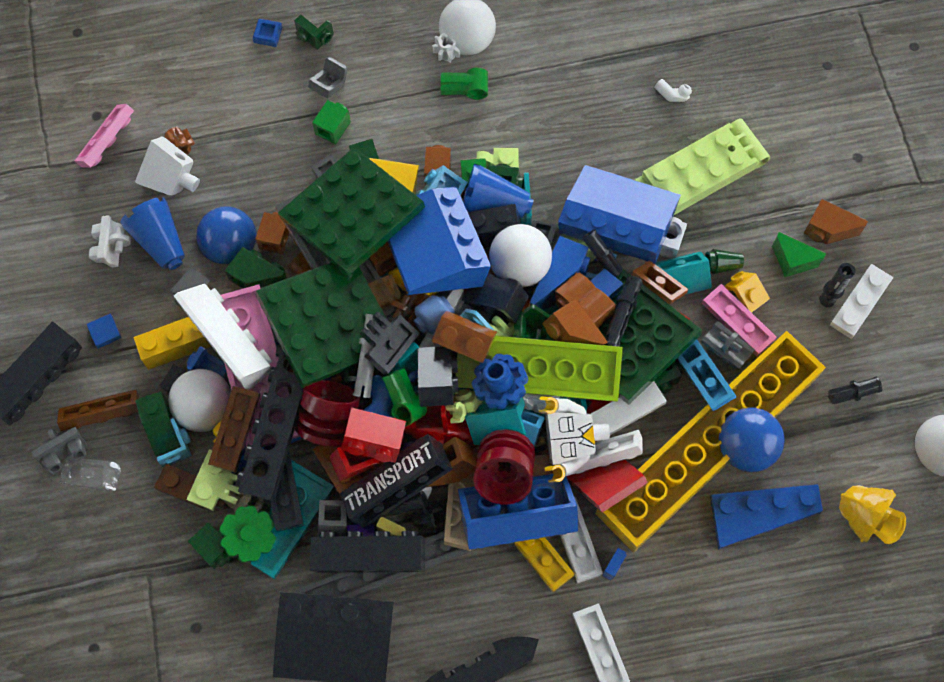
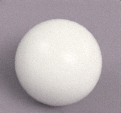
M453 0L444 8L439 19L440 35L443 33L447 35L445 44L452 45L451 39L456 41V47L460 50V55H474L482 52L490 45L496 31L493 12L481 0Z
M517 224L509 226L497 234L490 247L489 261L493 272L499 279H515L522 284V287H528L539 282L547 274L552 262V250L548 239L541 231L529 225Z
M207 369L188 371L182 374L170 389L168 397L170 412L176 422L187 430L194 432L213 430L223 418L231 389L226 380L216 372Z
M938 415L925 421L918 429L915 437V449L920 461L927 469L940 476H944V415Z

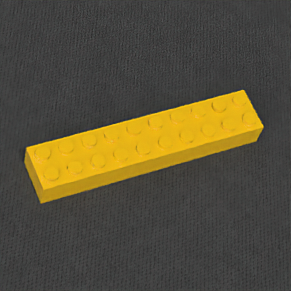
M786 331L729 384L736 395L735 399L715 411L709 405L705 406L638 469L645 476L648 483L606 511L601 512L597 509L595 514L634 553L728 464L730 458L727 454L723 457L720 450L722 443L721 441L719 442V433H721V426L729 415L737 410L753 407L763 409L776 418L821 375L826 367Z

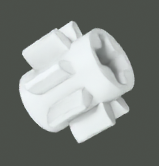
M445 33L439 37L435 36V44L432 47L433 53H438L439 61L444 60L451 63V60L455 57H460V50L456 47V41L451 39L453 44L446 45L447 35Z

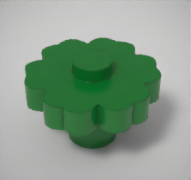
M254 506L238 507L234 515L229 514L224 518L223 524L219 528V532L224 536L220 545L229 557L237 555L242 563L255 562L260 558L261 553L267 554L271 551L276 537L270 531L274 528L275 524L267 512L257 513Z

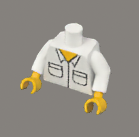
M541 396L539 400H545L546 407L544 410L539 409V412L545 413L549 460L554 465L545 467V471H553L554 475L551 480H548L549 483L560 482L565 476L580 469L590 460L591 454L596 453L595 441L610 439L608 423L593 425L592 415L587 414L583 406L569 399Z

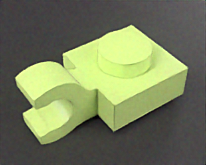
M494 148L493 154L486 151L477 152L476 159H486V168L489 165L506 164L510 167L519 168L518 148Z
M462 389L459 393L455 394L453 397L454 405L446 406V410L450 412V415L453 414L450 422L461 423L464 421L467 413L477 410L482 401L477 399L474 391Z

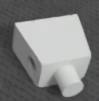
M159 137L151 140L135 183L167 195H174L181 192L183 187L194 192L199 185L200 179L189 174L193 160L166 138Z

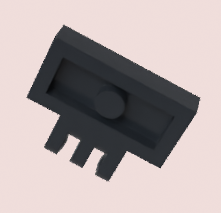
M376 312L372 317L373 320H369L366 324L368 329L363 328L360 335L372 346L364 357L385 375L391 371L420 333L401 315L396 316L390 323L381 313Z

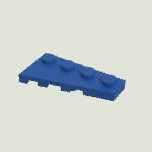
M818 484L712 494L710 496L718 550L764 532L775 530L778 527L814 516L823 511Z

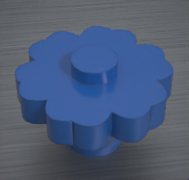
M496 354L492 360L485 359L483 363L480 362L474 369L477 377L472 381L475 395L478 400L485 401L489 408L502 410L506 408L508 403L517 404L525 396L526 389L524 385L528 382L527 373L523 364L514 362L511 355Z

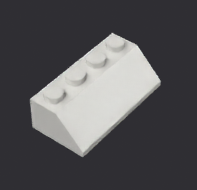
M205 284L174 295L187 316L245 389L250 390L269 375L271 369L269 364L273 361L264 349L258 351L253 345L256 342L255 338L247 328L244 331L240 329L237 325L240 319L231 308L227 311L221 305L224 299L215 288L210 291Z

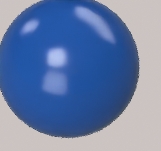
M223 206L209 211L201 219L197 227L196 240L201 253L207 259L219 264H230L242 247L249 251L254 248L257 231L252 219L245 212L238 208Z
M749 407L737 410L729 415L721 426L722 430L719 433V442L721 441L722 443L720 445L723 457L727 454L730 458L728 463L741 471L760 472L768 469L777 462L783 452L785 437L782 426L771 413L763 409Z

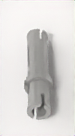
M365 314L364 328L368 329L366 324L369 320L373 319L371 314ZM360 338L359 344H362L353 396L360 397L362 386L364 385L363 397L371 398L375 366L364 356L372 346L364 338Z

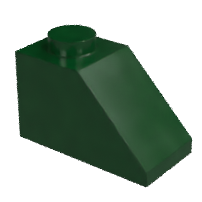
M160 391L136 399L135 402L140 419L155 456L157 457L180 448L181 445L170 420L173 416L169 409L168 400Z

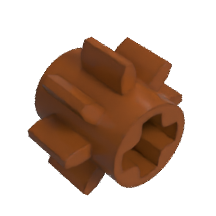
M174 127L165 132V138L186 155L190 153L191 146L195 143L187 128L182 131L180 128Z

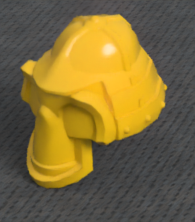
M859 485L852 486L845 493L841 494L840 512L849 521L851 529L861 542H868L872 534H875L885 544H892L900 539L906 527L905 514L889 507L896 496L893 490L867 488Z

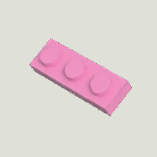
M127 104L116 105L74 162L80 167L91 168L96 166L102 159V152L116 141L117 137L115 135L118 131L129 124L131 120L130 115L134 110Z
M722 284L702 301V304L732 333H738L740 339L755 349L753 354L756 357L776 340L777 337Z

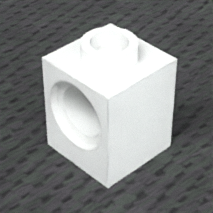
M673 217L667 233L673 234L675 238H665L659 255L671 259L676 258L687 223Z

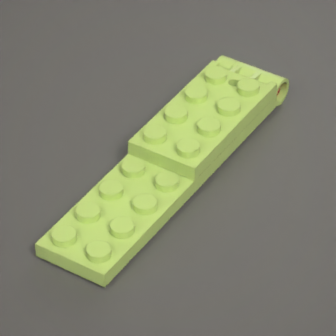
M737 119L644 170L642 176L635 179V181L680 194L681 197L674 213L675 215L751 171L760 168L769 161L770 155L743 119ZM562 234L564 238L587 246L582 240ZM588 249L587 257L591 258L589 263L594 261V255L590 249Z

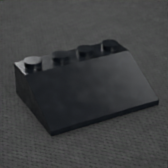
M280 592L273 677L322 682H386L394 602Z

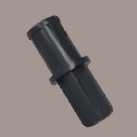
M596 229L589 231L582 237V240L593 253L595 261H599L601 266L615 277L622 273L623 268L611 253L612 248L606 246Z
M877 376L859 382L853 380L848 385L830 389L828 391V398L834 405L853 399L860 401L861 397L882 392V383Z

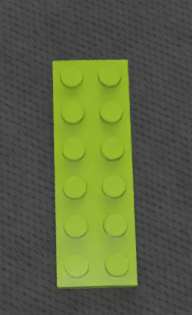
M495 336L486 359L492 360L496 354L511 355L514 362L522 363L528 376V382L524 385L526 393L618 402L623 347ZM458 353V373L455 376L458 377V387L473 389L472 381L477 378L474 369L480 362Z

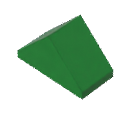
M781 232L778 233L772 244L785 277L818 268L826 253Z

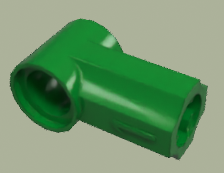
M471 68L467 73L441 72V95H467L468 98L473 100L486 98L488 96V71L483 68Z
M405 368L382 377L394 404L391 412L392 418L406 421L405 427L425 416L427 407H420L419 396L415 394Z

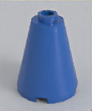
M473 165L463 198L467 212L516 204L520 218H523L525 213H530L533 199L529 198V192L481 165Z
M162 197L161 202L158 198L145 201L132 209L134 213L128 218L125 214L122 217L120 223L123 228L162 269L168 268L171 271L183 264L182 260L185 255L165 198Z

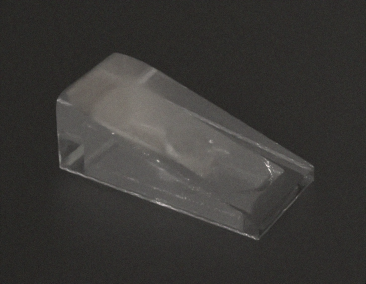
M66 457L59 483L115 492L121 467L112 461L92 459L73 461L70 457Z

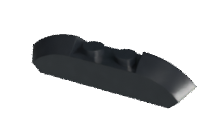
M517 636L498 640L492 643L496 653L491 655L490 651H487L477 656L475 664L467 668L465 664L450 671L451 676L446 678L443 670H440L426 682H495L532 663L539 639Z

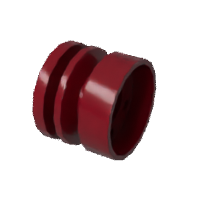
M321 380L304 387L301 399L303 408L299 410L295 431L305 440L315 444L341 446L351 408L358 409L360 397L353 396L354 389L352 387L331 380Z
M508 429L491 432L481 440L473 480L475 489L483 498L501 505L514 504L523 500L530 493L535 460L534 446L530 440L523 434Z

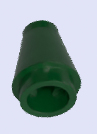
M712 249L710 252L705 253V257L709 260L710 272L712 274L742 269L744 266V256L742 253Z

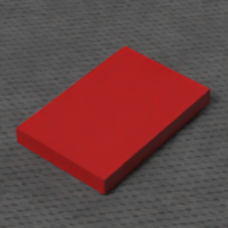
M625 459L613 462L607 466H599L579 474L575 473L566 476L568 482L601 512L606 511L648 483L645 476Z

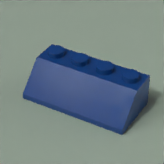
M554 474L533 477L530 493L523 500L514 504L501 505L490 502L479 494L475 486L458 489L464 533L469 550L578 532L577 503L567 477L565 476L560 482L551 483L548 480H551Z

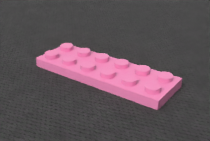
M260 285L222 294L221 297L224 301L221 305L226 311L230 308L240 319L237 325L242 331L246 328L256 340L253 343L258 351L264 349L273 361L269 364L270 367H276L279 357H276L277 346L274 335L255 296L256 290L261 289ZM225 364L231 390L233 386L245 389ZM268 376L250 389V391L260 393L261 396L246 440V447L248 444H253L255 435L252 434V428L255 419H260L263 411L260 408L261 398L264 392L268 393L271 385L268 382ZM288 387L280 388L277 395L281 398L288 397L290 395ZM281 412L273 413L270 417V422L273 424L282 422L284 414ZM294 431L293 438L300 437L297 434V432ZM267 438L263 441L262 447L276 444V440L274 438Z

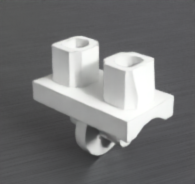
M108 215L102 216L101 223L92 225L91 234L94 239L99 241V244L90 248L89 258L96 263H105L113 268L118 267L119 255L122 253L123 247L131 245V238L124 234L125 229L123 226L112 221Z

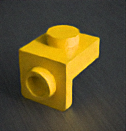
M738 272L725 285L728 291H734L738 300L751 313L770 299L756 273Z

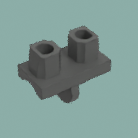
M718 321L701 340L704 346L737 371L755 351L754 348L738 337V333H732Z
M76 427L69 431H61L58 434L51 428L47 431L50 438L42 442L41 447L32 451L34 458L54 475L63 469L64 466L61 460L65 457L70 456L73 461L84 458L87 455L85 446L88 443Z

